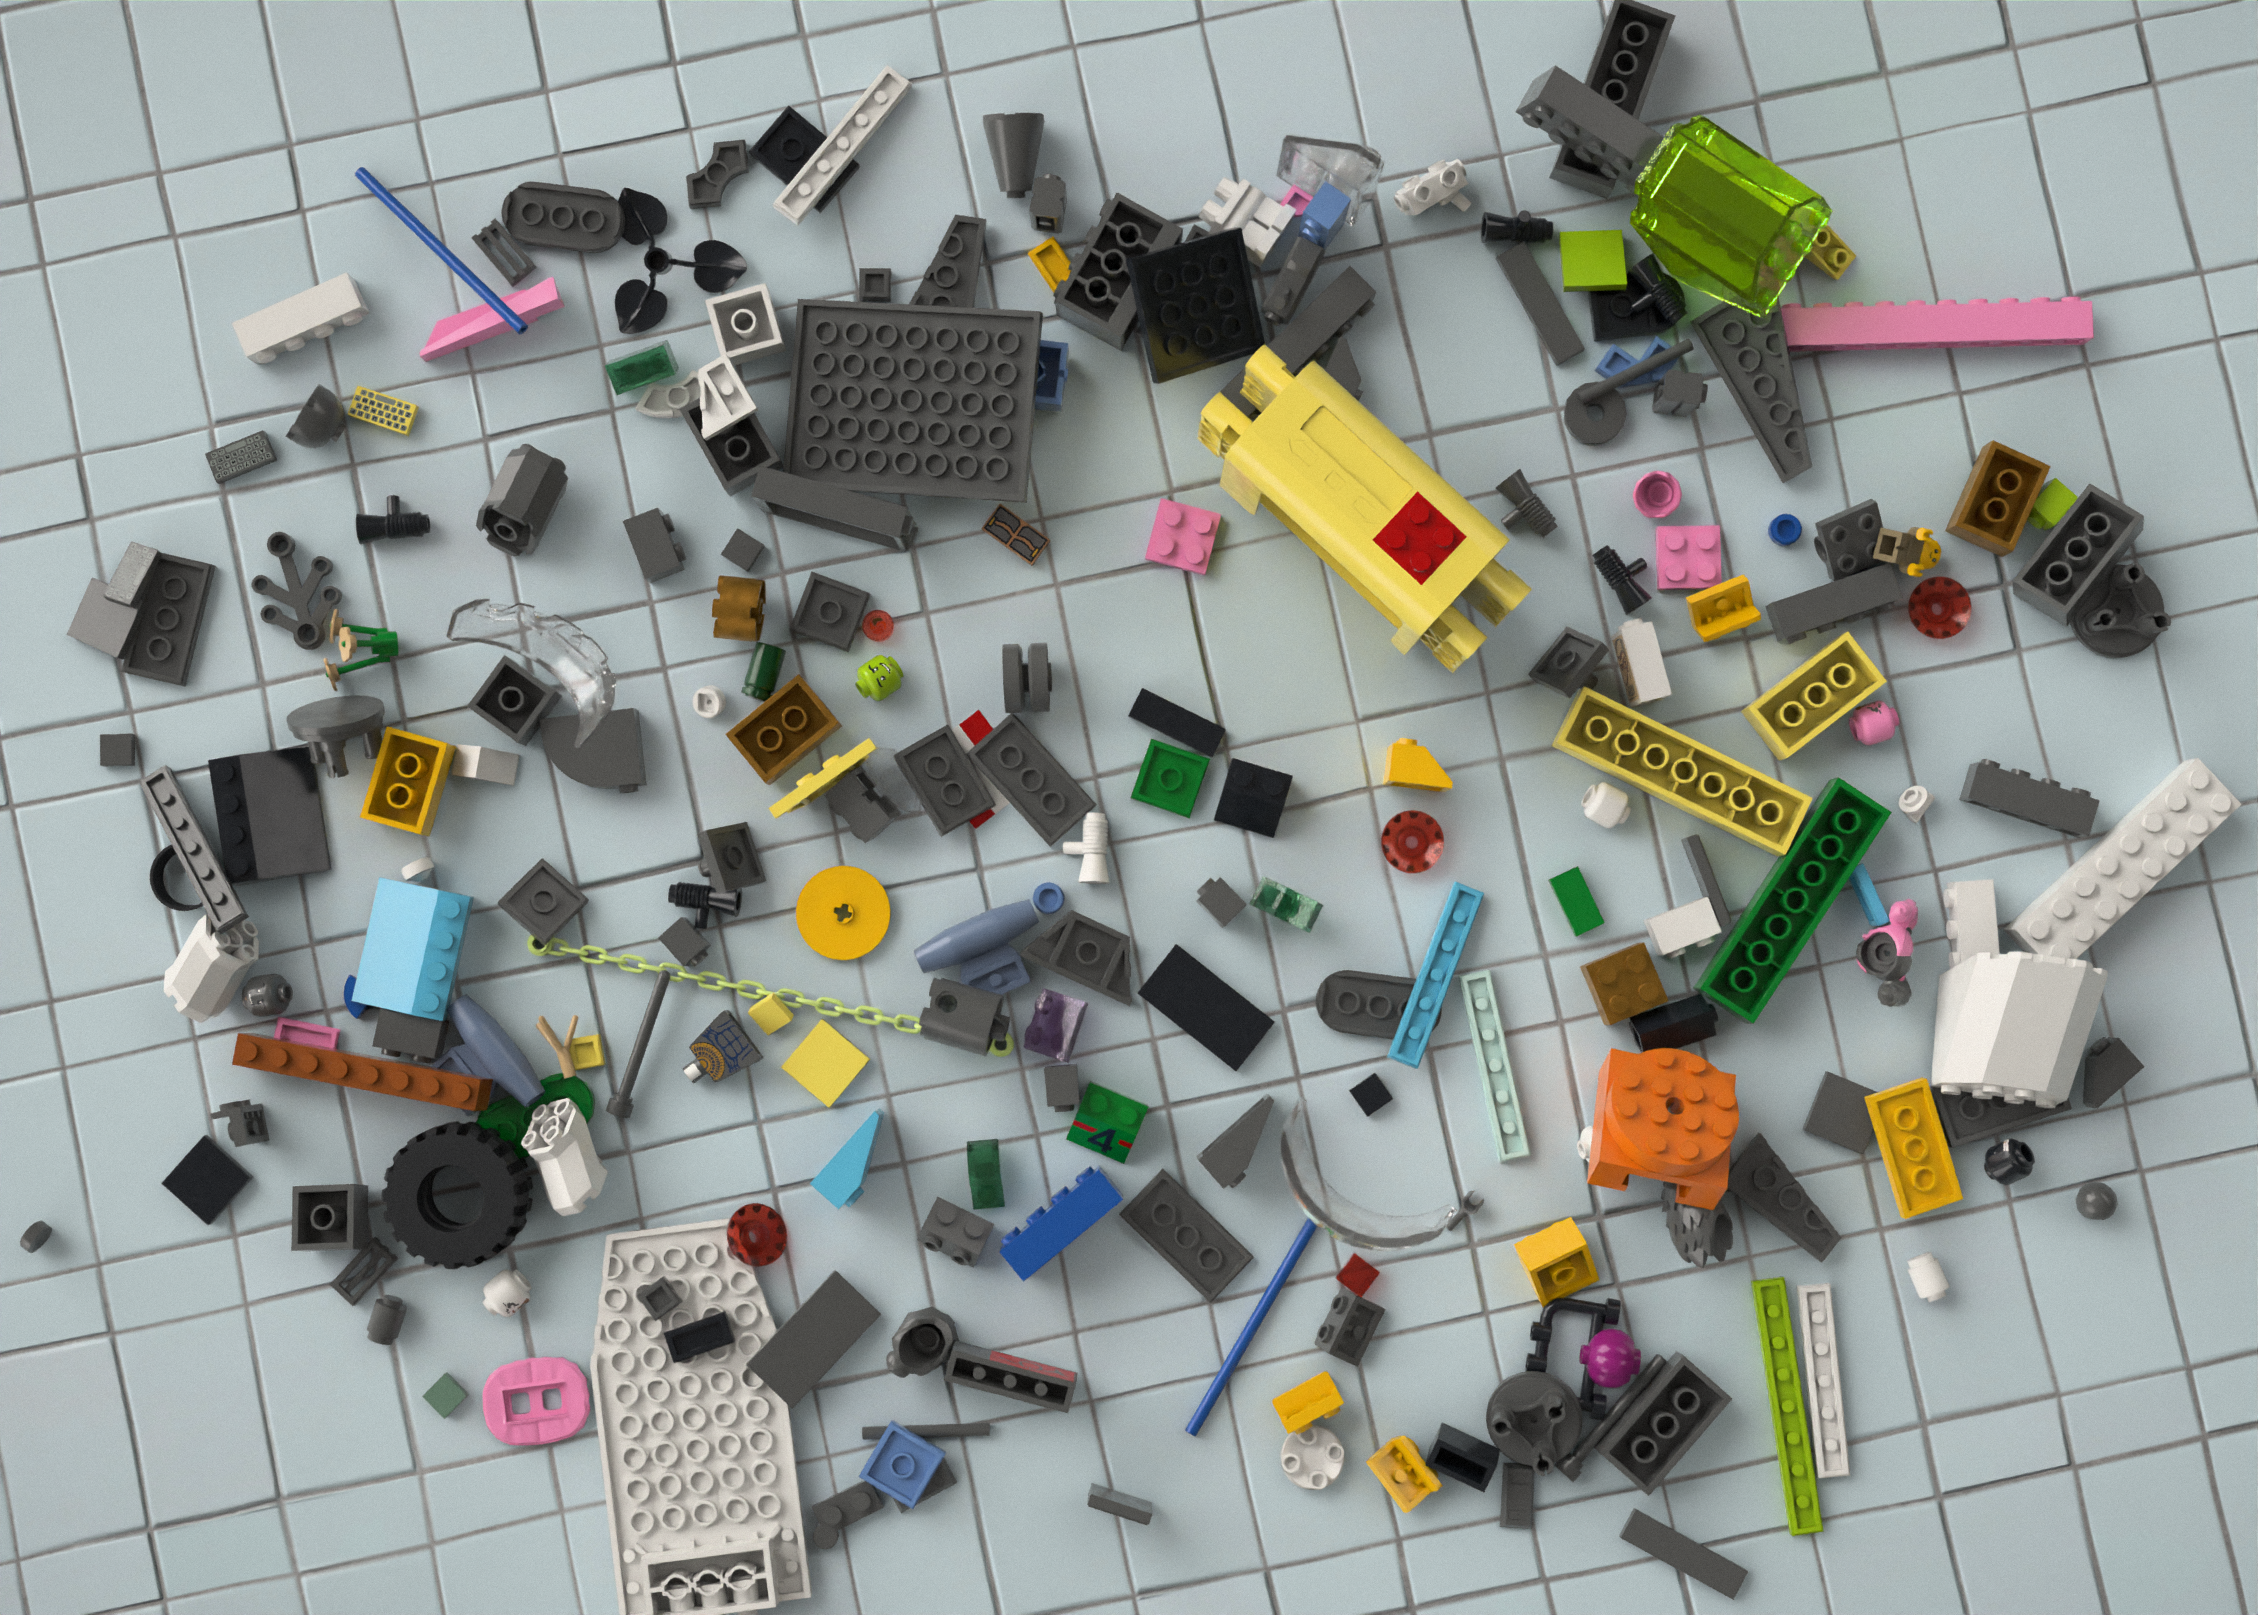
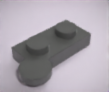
M863 1480L813 1505L812 1509L820 1524L813 1532V1540L816 1546L821 1549L832 1548L838 1541V1530L882 1509L884 1505L876 1488Z

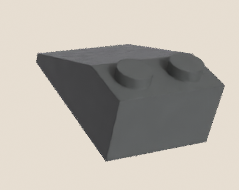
M1268 1094L1263 1096L1196 1156L1198 1161L1223 1189L1228 1185L1234 1188L1246 1177L1243 1171L1248 1168L1274 1103V1100Z

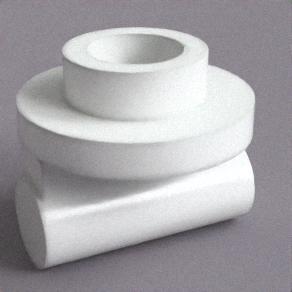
M1913 786L1905 790L1901 795L1899 807L1909 820L1917 823L1935 797L1924 787Z

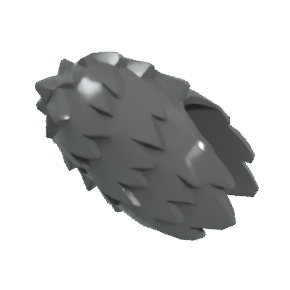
M1664 1181V1189L1661 1194V1199L1664 1200L1662 1212L1667 1213L1666 1227L1669 1229L1671 1240L1681 1258L1688 1263L1692 1261L1701 1268H1704L1708 1255L1714 1256L1719 1262L1724 1261L1727 1250L1732 1249L1733 1223L1722 1200L1720 1199L1714 1210L1676 1203L1677 1184Z

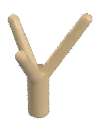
M574 1015L571 1019L563 1047L545 1017L539 1016L538 1020L540 1023L536 1024V1028L556 1051L564 1079L577 1075L569 1049L575 1033L578 1016Z

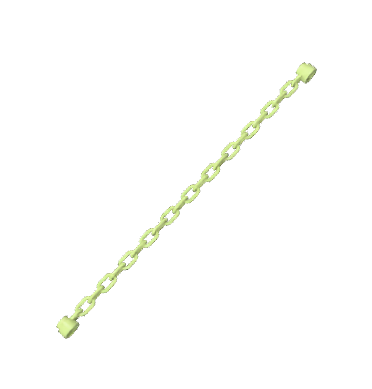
M530 935L527 941L529 951L537 956H546L548 954L564 956L567 952L579 954L580 959L587 963L602 965L606 961L616 962L622 970L639 974L643 973L646 969L659 973L662 970L667 971L664 967H669L682 971L677 973L680 977L670 976L669 981L681 982L685 978L697 980L698 985L702 988L720 991L724 987L736 989L740 996L751 999H761L764 995L769 996L773 993L772 991H767L764 985L759 982L741 980L735 984L726 982L725 977L718 973L703 971L698 975L687 973L686 969L681 965L664 962L659 967L647 964L643 957L632 954H623L619 958L608 956L605 949L590 945L575 949L569 947L565 940L554 937L540 950L535 946V937ZM555 943L563 945L559 947L561 952L553 950ZM585 950L602 953L598 956L602 960L586 958L585 956L588 955V952ZM625 959L641 961L642 963L638 964L640 969L624 966L623 964L628 963ZM703 976L719 978L720 980L717 981V984L720 986L703 983L706 981V977ZM743 984L759 987L760 989L756 990L758 995L743 992L742 990L746 989ZM787 988L774 992L780 1000L785 998V995L782 993L799 996L795 999L799 1003L781 1000L788 1007L799 1008L803 1004L815 1006L818 1013L838 1017L844 1012L853 1014L855 1019L861 1023L879 1025L882 1021L894 1023L895 1028L902 1032L917 1034L921 1031L922 1026L919 1025L920 1018L900 1014L895 1018L886 1017L878 1008L861 1005L854 1010L845 1008L840 1000L828 997H820L813 1001L805 999L802 992ZM822 1002L839 1005L835 1007V1010L838 1012L821 1009L820 1007L825 1006ZM861 1010L878 1013V1015L874 1016L877 1020L861 1018L860 1016L864 1015V1012ZM900 1019L916 1021L917 1023L914 1024V1028L917 1029L900 1026L903 1024V1020ZM1009 1033L1006 1034L1007 1047L1005 1050H998L995 1046L996 1039H993L989 1051L998 1057L1009 1055L1014 1048L1012 1036Z

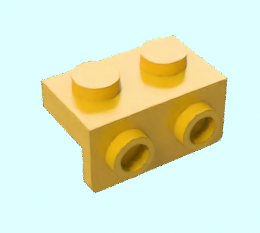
M1744 574L1686 597L1692 628L1704 642L1718 639L1722 635L1748 627L1750 624L1761 620V613L1753 604L1749 580Z
M1323 1371L1274 1398L1272 1403L1287 1433L1289 1434L1294 1431L1297 1435L1313 1426L1311 1421L1321 1416L1327 1419L1340 1412L1339 1406L1344 1404V1401L1329 1373Z
M1404 1435L1391 1438L1366 1461L1367 1465L1404 1513L1410 1512L1427 1495L1443 1487L1438 1480L1437 1471L1425 1465V1461L1419 1455L1418 1446L1413 1440Z

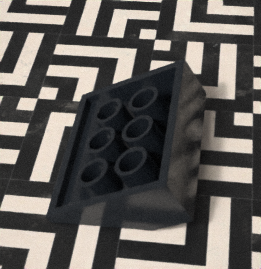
M309 747L240 754L208 760L224 867L232 885L242 886L332 870L315 764L311 763Z

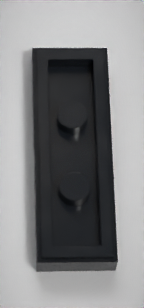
M1144 688L1141 689L1128 717L1211 758L1226 731L1225 728Z

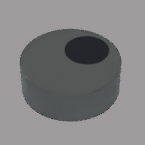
M44 1221L35 1222L23 1234L20 1246L29 1253H34L48 1240L52 1228Z

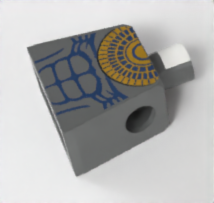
M724 1010L689 1046L696 1059L685 1066L683 1071L693 1083H696L706 1074H709L716 1083L757 1063L764 1057L729 1010Z

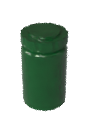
M756 642L744 681L745 687H742L741 693L759 701L765 702L772 696L771 693L775 691L786 650L766 643Z

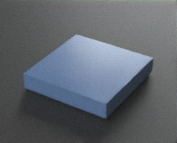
M891 1420L858 1477L914 1509L943 1460L946 1451Z

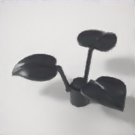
M623 188L618 199L625 214V229L622 237L632 245H641L647 239L649 240L650 246L644 256V264L651 272L649 273V286L642 280L632 279L624 282L617 290L615 295V311L620 332L626 334L640 333L654 327L663 319L667 311V298L662 292L654 290L656 276L667 274L673 265L695 268V282L704 291L710 293L726 291L747 271V263L742 255L730 245L717 240H707L699 243L694 249L695 262L673 259L670 253L655 246V239L653 235L662 233L666 228L668 215L665 206L652 195L630 188Z

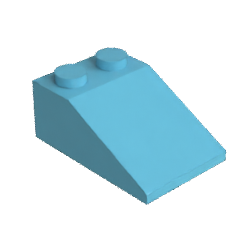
M881 1109L872 1113L810 1183L837 1209L844 1205L850 1207L865 1192L861 1186L866 1181L882 1124L884 1112Z

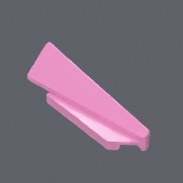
M554 277L546 279L527 291L523 289L500 298L526 324L538 321L537 317L565 307ZM485 303L437 321L425 348L419 354L427 362L514 329Z

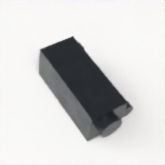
M1701 994L1629 1017V1027L1633 1034L1634 1042L1641 1053L1659 1048L1677 1049L1717 1035L1714 1024L1718 1022L1716 1009L1712 1003L1707 1004Z

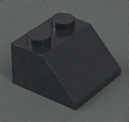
M1232 758L1214 821L1274 838L1293 776Z

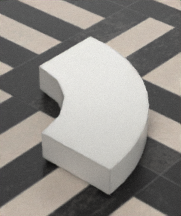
M692 370L684 380L673 385H659L650 382L635 409L640 413L656 418L682 417L680 408L701 396L698 372Z

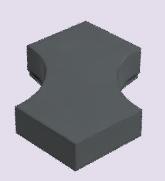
M745 139L714 142L713 154L707 165L700 171L686 176L690 209L721 206L722 194L729 182L739 175L749 173Z

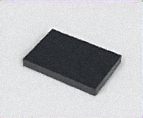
M788 105L749 150V154L788 186L827 137ZM854 159L849 163L813 207L815 210L821 213L860 168L859 163Z

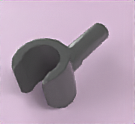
M1475 1191L1468 1192L1461 1201V1208L1458 1210V1213L1446 1225L1449 1231H1452L1468 1214L1477 1213L1483 1205L1484 1199L1478 1205H1473L1469 1201V1198Z

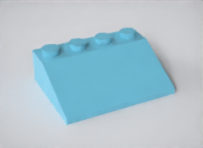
M379 877L352 1001L439 1021L447 1020V1008L450 1006L474 897Z

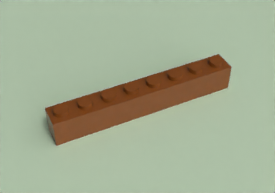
M238 1033L232 1065L471 1111L487 1110L493 1082L492 1078L282 1038L279 1039L256 1033Z

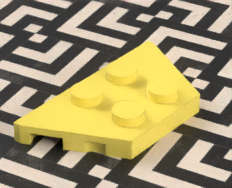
M868 738L844 756L839 757L837 754L822 764L824 770L816 775H813L811 772L796 782L798 788L768 809L777 819L786 812L789 814L807 806L835 786L849 771L862 766L869 758V754L877 749L876 746Z

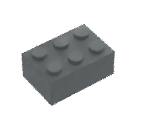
M700 398L680 408L697 442L724 490L730 497L755 483L760 466L774 470L783 468L784 464L755 413L706 441L701 431L703 429Z

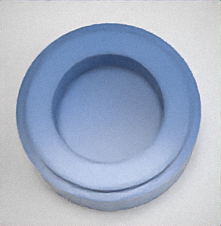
M1043 883L1034 891L1033 903L1042 913H1056L1064 904V893L1054 883Z

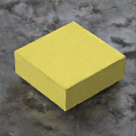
M774 992L751 1006L748 1014L767 1035L792 1021L794 1016Z
M601 1034L572 1039L569 1052L575 1070L606 1065Z

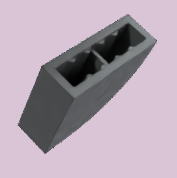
M628 708L539 719L541 737L548 756L555 766L569 778L594 788H619L620 793L638 792V786L647 785L638 710Z

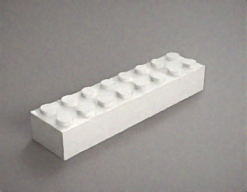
M2199 758L2183 761L2003 930L2024 952L2077 959L2227 819L2241 803Z

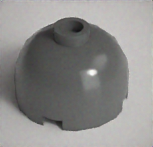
M318 384L285 437L303 447L315 449L323 447L330 439L337 442L346 427L341 423L344 409L339 398L330 390Z

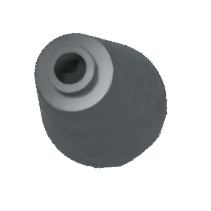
M997 113L983 115V126L1000 192H1007V198H1025V192L1032 191L1045 122L1042 113H1015L1007 115Z

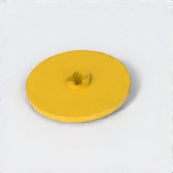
M835 866L817 873L802 889L796 906L797 925L805 942L817 953L836 960H851L872 951L884 938L891 917L889 898L880 882L868 872L852 866ZM847 904L849 905L848 911L852 913L851 918H844L843 922L838 921L839 915L835 913V910Z

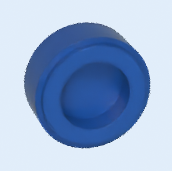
M1791 514L1777 516L1771 521L1768 528L1770 539L1779 546L1793 544L1799 539L1802 532L1800 521Z

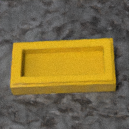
M1053 236L1027 253L1053 293L1061 280L1067 281L1071 272L1068 269L1071 262Z

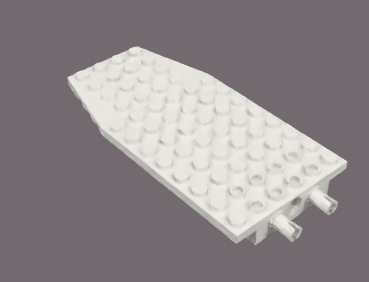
M734 1217L612 1233L606 1236L602 1284L598 1300L599 1308L590 1369L619 1615H720L735 1612L738 1615H758V1609L777 1607L780 1601L810 1598L812 1596L790 1407L746 1365L755 1353L774 1335L777 1327L754 1267L751 1265L747 1250L745 1251L740 1246L742 1243L746 1248L741 1233L740 1240L738 1241L739 1228ZM730 1220L734 1223L732 1229L728 1228ZM728 1237L733 1240L732 1246L729 1245ZM736 1253H740L742 1255V1261L735 1255ZM665 1276L683 1302L655 1321L637 1295ZM726 1311L736 1340L734 1343L673 1363L664 1332Z

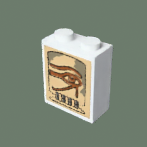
M1642 618L1624 622L1623 625L1618 627L1619 631L1611 636L1630 708L1661 701L1672 695L1653 622L1643 623Z

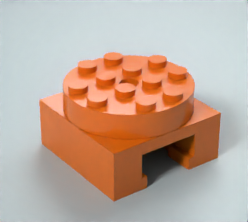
M1611 1048L1598 1075L1587 1184L1625 1191L1628 1187L1629 1174L1677 1184L1676 1203L1714 1210L1728 1187L1731 1142L1736 1134L1739 1123V1108L1735 1096L1736 1075L1721 1072L1702 1057L1679 1049L1659 1048L1636 1054Z

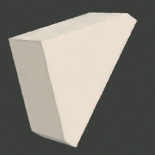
M457 744L451 775L514 785L520 755L485 747Z

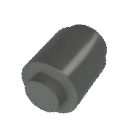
M384 1295L383 1299H376L367 1326V1331H369L367 1338L382 1345H392L393 1340L398 1338L407 1311V1307L402 1304L403 1300L401 1298Z

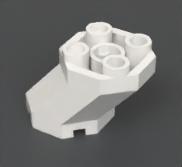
M208 914L198 921L174 964L165 971L164 992L168 997L173 995L178 1002L174 1006L179 1013L202 1023L210 1017H217L227 1008L248 969L258 960L259 940L256 937L258 930L252 922L244 920L223 934H220L216 931Z
M566 1098L550 1102L547 1106L545 1104L538 1106L532 1114L533 1120L521 1142L522 1146L536 1161L547 1198L553 1209L562 1216L581 1213L587 1207L583 1202L588 1197L594 1200L600 1194L608 1173L606 1167L601 1164L603 1163L602 1160L596 1155L583 1114L577 1104L571 1099Z

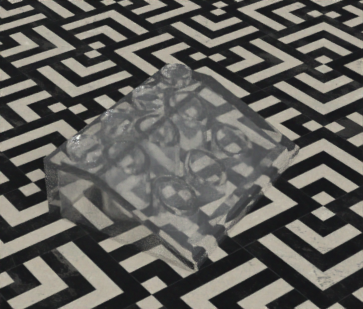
M1286 135L1282 143L1276 176L1291 186L1295 184L1313 197L1325 181L1351 199L1345 222L1354 227L1375 195L1385 161L1381 159L1382 156L1375 149L1368 146L1363 148L1359 144Z

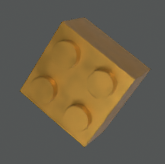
M1644 942L1633 944L1580 966L1604 1025H1612L1669 1001Z

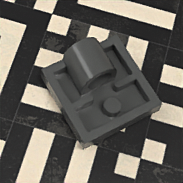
M1869 499L1815 523L1818 536L1814 538V546L1820 559L1826 563L1831 580L1843 579L1882 562V560L1873 558L1880 527L1883 528L1878 504L1873 499Z

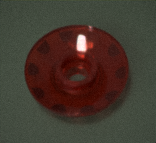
M1943 576L1931 577L1922 581L1912 591L1908 601V613L1912 624L1920 633L1934 639H1946L1958 634L1967 625L1971 616V600L1965 588L1957 581ZM1933 604H1938L1941 607L1939 615L1933 613Z
M1409 810L1395 815L1385 825L1381 836V848L1386 860L1397 870L1405 873H1420L1435 865L1441 857L1444 848V836L1441 827L1433 817L1421 811ZM1411 836L1417 840L1415 848L1407 847L1406 839Z
M752 1203L739 1208L731 1216L727 1226V1241L732 1253L741 1262L754 1267H762L773 1263L782 1255L787 1243V1230L781 1216L774 1209L764 1204ZM750 1232L755 1234L756 1242L751 1241L749 1237Z

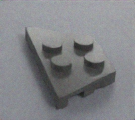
M1073 910L1026 946L1019 954V956L1128 1006L1132 1002L1130 996V937Z

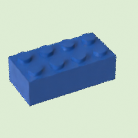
M1091 1166L1086 1168L1076 1177L1075 1180L1078 1184L1070 1190L1066 1186L1051 1197L1053 1204L1044 1210L1040 1206L1027 1217L1026 1222L1028 1225L1022 1230H1019L1016 1226L1002 1238L1001 1242L1003 1245L999 1252L1023 1282L1123 1200L1121 1191L1100 1166L1095 1170Z

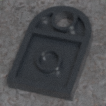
M1630 273L1626 274V290L1588 291L1594 341L1657 335L1668 331L1677 322L1672 324L1670 320H1665V317L1662 316L1655 303L1637 314L1631 304L1648 291ZM1663 273L1665 279H1669V282L1672 284L1671 286H1674V289L1677 291L1676 293L1681 296V300L1685 303L1684 293L1679 283L1670 275Z

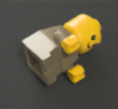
M1880 527L1873 558L1899 564V570L1902 573L1921 577L1923 573H1920V570L1931 569L1939 562L1941 547L1937 541L1929 537L1930 534L1933 535L1931 529L1911 527L1907 533Z

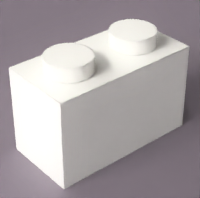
M1708 897L1694 900L1644 920L1657 955L1667 954L1668 959L1686 953L1684 947L1696 943L1697 947L1710 944L1715 941L1714 935L1722 932Z

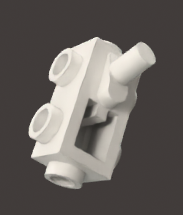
M1459 159L1452 162L1440 160L1428 167L1429 173L1421 178L1419 175H1416L1402 183L1403 188L1397 191L1394 196L1396 206L1405 215H1417L1437 202L1443 206L1451 201L1463 212L1471 204L1459 192V189L1468 185L1465 178V167Z

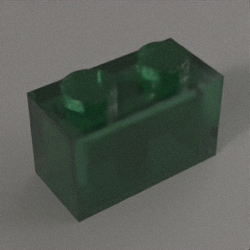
M668 340L609 360L605 365L616 395L670 377L679 370Z

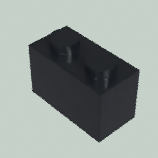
M1442 1422L1429 1448L1425 1465L1485 1492L1497 1467L1500 1449Z

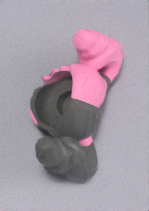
M1911 899L1894 903L1889 914L1891 924L1871 929L1868 934H1863L1862 938L1864 941L1860 942L1856 949L1859 967L1866 973L1884 981L1879 987L1877 995L1881 1004L1889 1007L1906 1005L1912 994L1905 976L1912 964L1913 942L1911 934L1918 920V908L1916 902ZM1887 950L1890 951L1889 956L1885 954Z

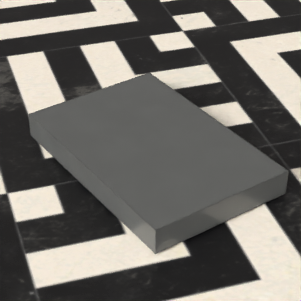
M948 724L893 756L941 837L996 805Z

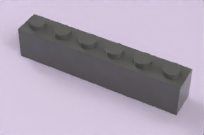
M1349 266L1267 347L1287 364L1286 369L1296 377L1313 358L1318 361L1331 348L1328 343L1335 336L1338 338L1340 336L1343 337L1353 327L1350 322L1358 314L1364 317L1374 307L1375 304L1372 301L1376 291ZM1245 367L1220 392L1254 422L1261 412L1240 393L1245 380L1244 376L1246 375Z

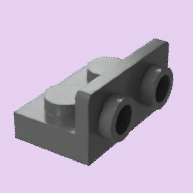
M250 1099L221 1104L219 1105L220 1111L210 1113L211 1120L229 1117L228 1134L230 1139L234 1141L235 1147L269 1141L262 1103L251 1105Z
M1342 1287L1338 1295L1334 1297L1331 1309L1324 1323L1318 1329L1314 1344L1328 1354L1358 1367L1385 1309Z

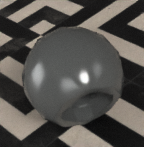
M2101 1182L2085 1184L2079 1189L2075 1199L2077 1210L2081 1215L2095 1220L2110 1218L2118 1205L2115 1192L2108 1185Z

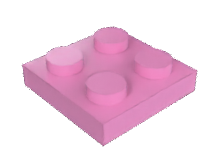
M1161 498L1145 560L1205 576L1221 514Z
M1720 525L1657 526L1655 528L1657 590L1708 589L1722 583Z

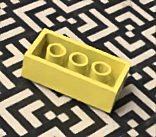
M1846 632L1835 638L1749 704L1741 713L1780 761L1790 757L1887 681L1850 633Z

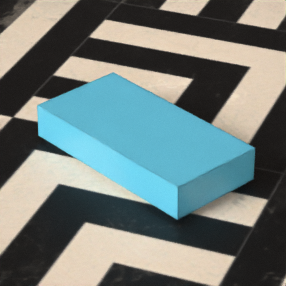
M1858 864L1849 877V881L1871 926L1885 924L1890 921L1864 864Z

